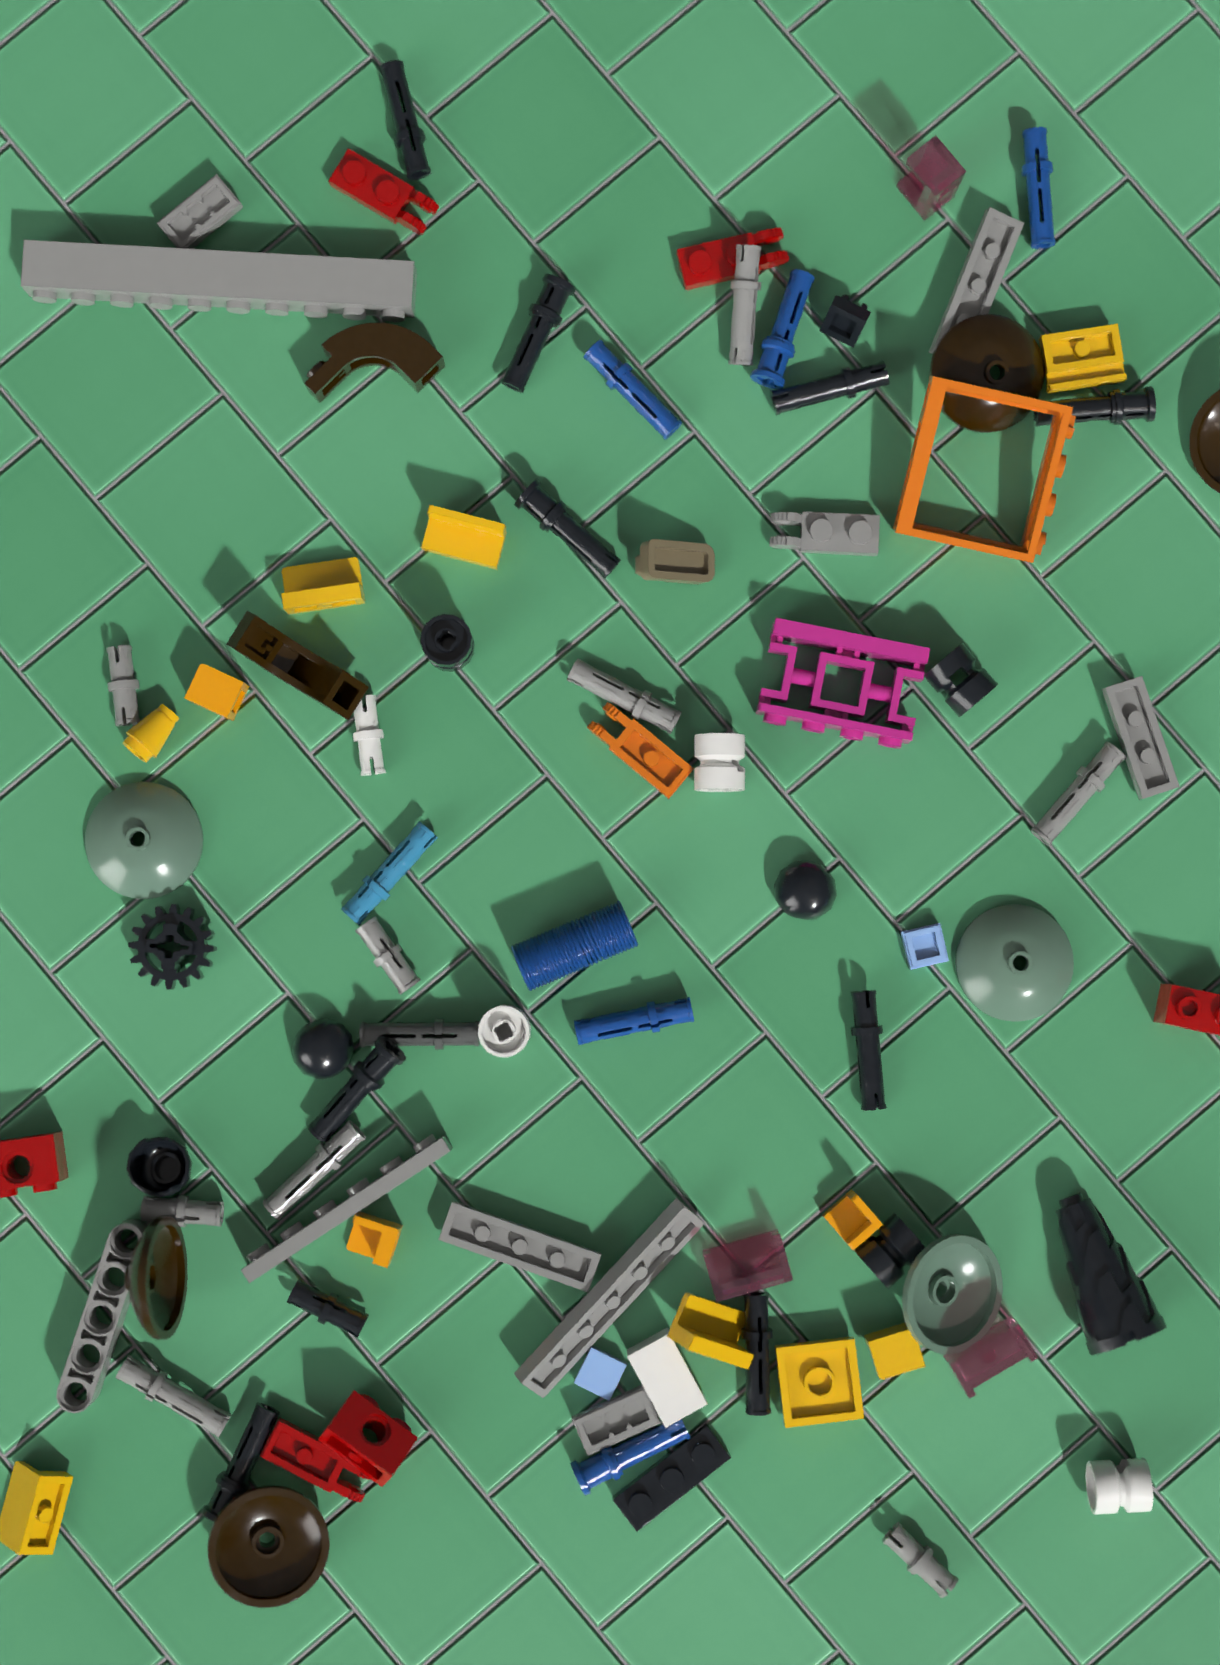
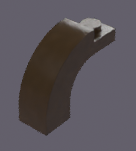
M364 323L336 333L321 345L329 359L326 362L322 360L316 363L308 372V380L304 384L308 392L321 403L354 371L367 366H382L398 373L419 393L445 367L443 356L428 341L407 328L388 323Z
M249 611L245 613L226 643L259 667L349 720L369 688L345 670L306 649Z

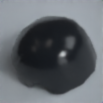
M795 861L780 871L774 884L775 899L780 908L789 916L799 919L814 920L831 910L837 896L834 878L825 867L812 861Z
M323 1018L312 1021L303 1026L295 1036L292 1045L294 1063L305 1075L317 1079L334 1077L347 1068L354 1054L352 1035L343 1024L335 1020Z
M166 1136L144 1138L129 1153L126 1170L131 1183L141 1192L150 1196L163 1197L173 1195L179 1192L182 1187H185L191 1176L192 1161L187 1148L174 1139Z

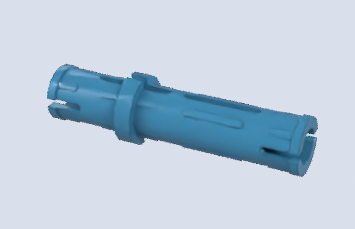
M419 821L409 835L385 859L383 864L370 877L367 875L362 880L364 884L341 910L360 926L382 899L386 901L391 896L389 894L390 890L438 837Z

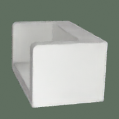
M668 1327L627 1349V1357L665 1428L708 1405L703 1391L699 1389L675 1342L667 1337Z

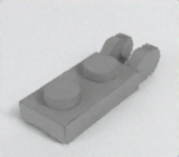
M804 511L801 514L795 512L771 513V523L779 526H801L800 538L785 535L771 537L770 547L800 550L799 553L877 556L879 553L880 515Z

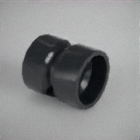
M442 614L433 617L426 623L421 632V646L424 654L434 667L442 671L453 672L460 670L470 662L474 655L475 643L470 629L462 619L455 615Z
M963 643L924 675L925 679L937 692H945L947 694L945 702L958 717L966 713L998 685L985 668L977 669L975 667L976 658ZM960 668L968 677L955 686L949 677Z
M895 1213L878 1228L879 1235L877 1237L869 1236L854 1249L855 1253L888 1289L904 1275L903 1267L905 1265L911 1266L916 1257L925 1248L923 1243Z

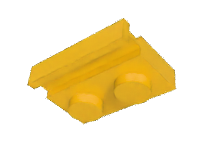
M1118 323L1041 335L1038 339L1044 363V376L1048 386L1047 394L1122 383L1127 379L1123 366L1124 357Z

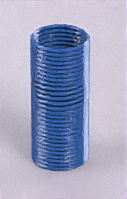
M617 901V903L614 902L610 906L607 905L606 908L603 907L599 911L596 910L595 912L588 913V916H580L579 919H575V922L571 920L570 923L567 922L562 926L559 925L555 929L552 928L548 932L545 931L541 935L538 934L537 937H530L526 941L523 940L519 944L516 943L515 946H511V949L529 991H532L536 987H543V985L550 984L551 981L554 982V980L561 979L565 975H572L573 972L576 973L580 969L589 968L594 963L598 964V960L602 962L603 959L612 958L613 955H619L620 952L623 953L627 949H634L635 946L638 947V942L621 902Z

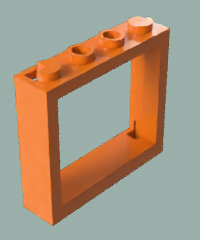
M930 376L895 517L894 532L1033 563L1035 555H1041L1042 547L1046 542L1047 533L1042 532L1045 516L1051 517L1054 511L1057 494L1051 492L1055 477L1061 478L1065 469L1067 456L1061 453L1065 439H1071L1075 430L1073 426L1076 416L1071 415L1073 407ZM946 392L1053 415L1020 545L914 522Z

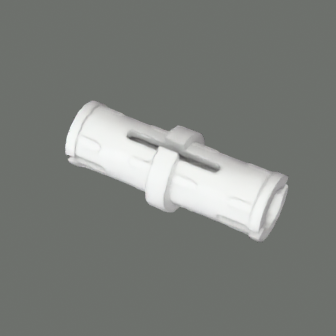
M365 695L366 712L363 711L362 699L353 712L356 725L353 740L358 742L361 776L371 775L370 759L374 760L375 775L386 773L380 739L384 738L383 729H379L376 695Z

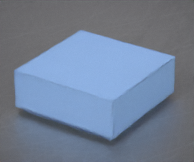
M940 923L900 932L909 970L949 961Z
M591 1346L578 1371L574 1384L610 1401L627 1363Z

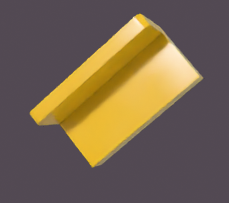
M429 505L427 511L429 520L421 546L423 551L497 570L507 535L505 524Z
M357 557L282 568L285 593H281L283 609L288 615L365 604L360 563Z
M688 1292L684 1294L667 1337L688 1351L745 1369H749L754 1354L737 1344L741 1335V1329L745 1325L744 1311Z
M16 1461L0 1515V1542L18 1555H53L73 1476L66 1471H38L24 1461Z

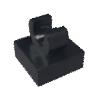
M846 294L841 297L836 295L819 331L854 348L871 312L868 311V306L864 303L860 307L848 301L849 296Z

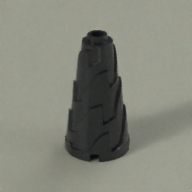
M1078 1193L1059 1200L1061 1208L1056 1210L1059 1233L1068 1260L1066 1263L1067 1272L1077 1299L1075 1307L1089 1353L1096 1355L1127 1345L1126 1343L1135 1339L1139 1341L1167 1327L1165 1321L1153 1302L1143 1280L1136 1275L1122 1245L1116 1242L1103 1216L1093 1205L1091 1199H1083L1082 1194Z

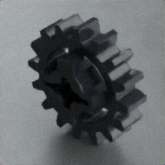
M171 904L169 913H166L163 906L155 907V918L148 914L141 916L146 924L144 928H132V931L139 938L138 941L129 942L128 947L137 949L138 955L132 957L130 961L131 963H142L143 967L138 973L140 977H145L149 974L153 975L151 979L152 986H158L162 980H165L166 989L173 990L176 986V980H179L181 986L186 988L190 986L189 977L191 975L198 980L204 978L200 970L201 966L212 967L213 962L206 958L207 952L217 951V947L208 945L207 939L214 936L215 932L203 930L202 927L207 921L205 917H199L196 920L192 919L195 909L188 907L183 914H180L179 904ZM165 922L163 924V931L155 939H149L153 930ZM183 923L193 930L197 941H192L185 934ZM174 936V942L189 946V949L175 951L172 956L171 951L165 950V948H158L157 945L172 942ZM149 953H154L161 961V969L163 971L153 964ZM190 955H196L193 963L187 969L180 972L182 962Z

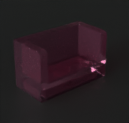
M935 135L907 158L906 165L910 168L911 172L898 182L897 189L925 221L954 198L966 170Z
M777 1229L702 1250L716 1302L793 1281L782 1238Z
M1011 1317L991 1327L984 1337L963 1352L945 1354L943 1356L962 1391L969 1399L976 1395L973 1390L975 1387L1025 1358L1030 1362L1039 1359L1020 1325Z

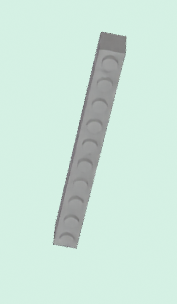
M24 240L21 287L34 301L40 303H55L56 298L71 299V302L85 306L94 305L95 301H110L111 305L123 308L133 307L134 303H149L150 307L160 310L172 309L173 305H187L188 309L198 312L211 311V307H223L228 312L236 314L250 313V309H260L274 316H286L289 314V311L304 312L305 316L312 318H325L327 313L343 314L344 318L350 320H364L366 315L381 316L382 320L388 322H403L405 317H415L417 270L414 261Z

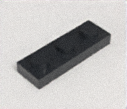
M705 1423L690 1435V1439L682 1441L612 1496L613 1501L636 1532H638L731 1459V1456Z

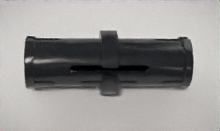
M299 1279L287 1300L288 1304H293L318 1317L317 1322L323 1325L328 1322L354 1335L356 1338H358L369 1314L337 1300L338 1295L331 1293L329 1296L303 1283Z

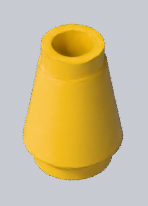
M161 704L126 732L127 737L122 743L136 757L147 763L151 757L156 758L179 717L167 706Z

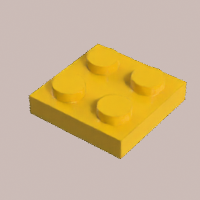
M853 1336L775 1345L785 1428L864 1419L856 1345Z

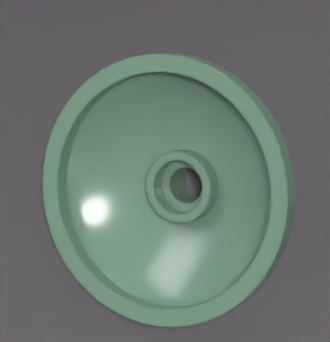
M130 783L110 792L93 810L85 832L86 855L96 876L111 890L131 898H157L181 887L194 873L202 855L203 830L195 809L177 791L158 783ZM142 832L145 836V842L137 847L132 839L135 833Z
M1009 904L989 909L969 924L960 938L956 951L955 965L959 984L966 997L976 1008L993 1018L1018 1022L1042 1016L1060 1002L1069 988L1073 975L1074 960L1072 947L1066 933L1051 916L1031 906ZM1018 955L1023 956L1026 961L1024 969L1020 971L1016 970L1013 966V960Z
M950 1234L931 1242L916 1257L905 1280L902 1307L908 1330L920 1345L940 1354H957L973 1347L986 1335L997 1317L1003 1293L1000 1265L992 1250L985 1243L974 1237L964 1234Z

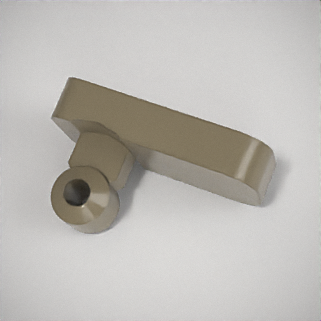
M652 539L641 544L640 554L635 557V573L648 581L702 584L711 581L715 575V554L712 547L704 543Z

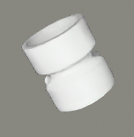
M704 733L694 735V757L700 761V765L694 768V790L703 792L744 791L745 768L739 765V761L745 757V735L735 733Z
M503 1004L490 1009L483 1015L479 1023L478 1036L481 1045L488 1053L496 1057L507 1058L516 1055L526 1046L531 1036V1025L529 1018L521 1009L514 1005Z
M1145 1458L1122 1459L1118 1466H1115L1111 1460L1087 1462L1085 1474L1089 1506L1094 1515L1116 1514L1120 1507H1124L1127 1513L1150 1512L1152 1510L1153 1485L1149 1465Z

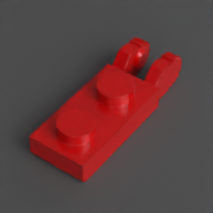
M349 148L328 180L330 186L390 222L394 224L398 222L420 235L424 233L427 226L418 217L404 211L409 202L432 215H435L439 208L433 199L415 190L412 185Z
M782 228L765 229L753 235L752 232L677 249L676 255L685 290L734 280L736 245L763 246L776 243L784 238ZM781 250L761 256L759 260V274L760 270L773 268L789 262L788 252Z
M280 1417L260 1456L329 1493L334 1491L357 1503L362 1502L365 1492L357 1485L338 1479L342 1469L345 1468L363 1479H371L318 1440L319 1437Z

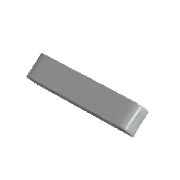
M129 1219L113 1228L108 1236L57 1389L56 1397L58 1404L68 1413L84 1411L98 1398L131 1302L129 1290L126 1289L125 1284L124 1286L112 1284L109 1279V1270L111 1267H117L125 1274L127 1266L130 1265L134 1249L128 1248L123 1244L121 1235L124 1229H131L137 1234L139 1241L147 1227V1224L140 1219ZM98 1306H106L111 1310L113 1315L111 1324H103L98 1320L96 1316ZM85 1344H92L97 1347L100 1353V1360L98 1362H91L84 1356ZM72 1383H80L86 1388V1400H78L72 1395Z

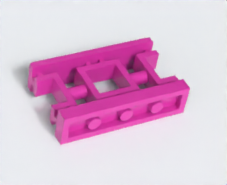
M775 618L772 625L768 653L787 657L780 691L761 688L755 714L763 715V722L786 726L787 720L802 723V730L814 733H824L825 728L839 730V737L855 741H863V736L879 738L878 745L901 749L902 743L908 744L912 741L914 734L912 732L916 718L897 714L903 679L915 682L923 681L924 669L928 663L930 648ZM786 641L835 651V654L820 652L815 672L794 668L798 647L785 645L782 642ZM862 656L912 667L911 669L897 667L894 672L892 687L871 683L875 662L861 660L859 657ZM826 664L863 671L856 706L820 699ZM791 683L812 687L808 708L824 712L822 715L772 705L771 700L786 703ZM868 698L889 702L885 723L898 725L900 730L847 719L848 716L863 718Z

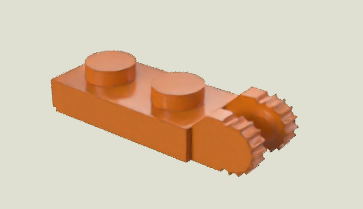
M607 702L602 709L610 719L625 728L624 731L615 739L601 724L591 721L587 728L608 745L609 750L669 799L694 768L638 721L629 719L614 705Z

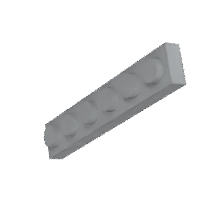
M433 1134L429 1135L413 1146L416 1154L404 1162L400 1156H397L379 1168L383 1175L372 1183H369L367 1178L362 1179L346 1190L350 1197L340 1204L336 1205L333 1199L313 1212L317 1219L305 1227L298 1221L279 1234L283 1241L270 1249L267 1243L248 1254L246 1257L250 1263L241 1269L247 1281L251 1283L450 1152L453 1147L447 1137L443 1135L436 1140Z
M676 1198L516 1370L514 1375L520 1383L544 1398L705 1224L701 1218Z

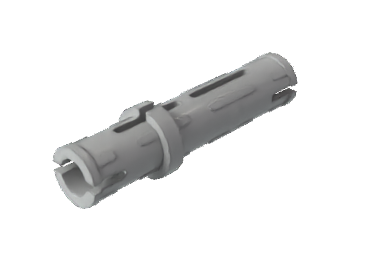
M736 245L735 278L731 280L730 289H734L728 364L753 366L757 291H761L762 282H758L761 246Z
M579 658L574 663L567 678V681L581 686L632 713V718L636 720L642 718L667 731L669 734L672 733L682 713L651 697V692L647 690L641 692L613 676L592 667Z
M1106 742L1104 747L1086 767L1081 766L1076 772L1078 777L1060 798L1056 800L1035 827H1032L1031 833L1042 843L1050 847L1055 838L1076 816L1096 791L1101 792L1105 788V780L1126 759L1123 752L1113 744Z
M349 1120L325 1144L321 1142L315 1147L316 1153L262 1202L267 1211L273 1217L280 1220L290 1208L332 1169L336 1171L342 1166L341 1161L361 1141L366 1139L364 1133L355 1123ZM306 1176H308L294 1191H292Z
M128 1355L118 1371L116 1379L131 1385L145 1394L146 1400L150 1402L155 1400L169 1407L174 1412L207 1429V1431L219 1438L232 1415L231 1413L216 1407L192 1391L178 1385L173 1380L167 1378L168 1373L163 1370L159 1373Z

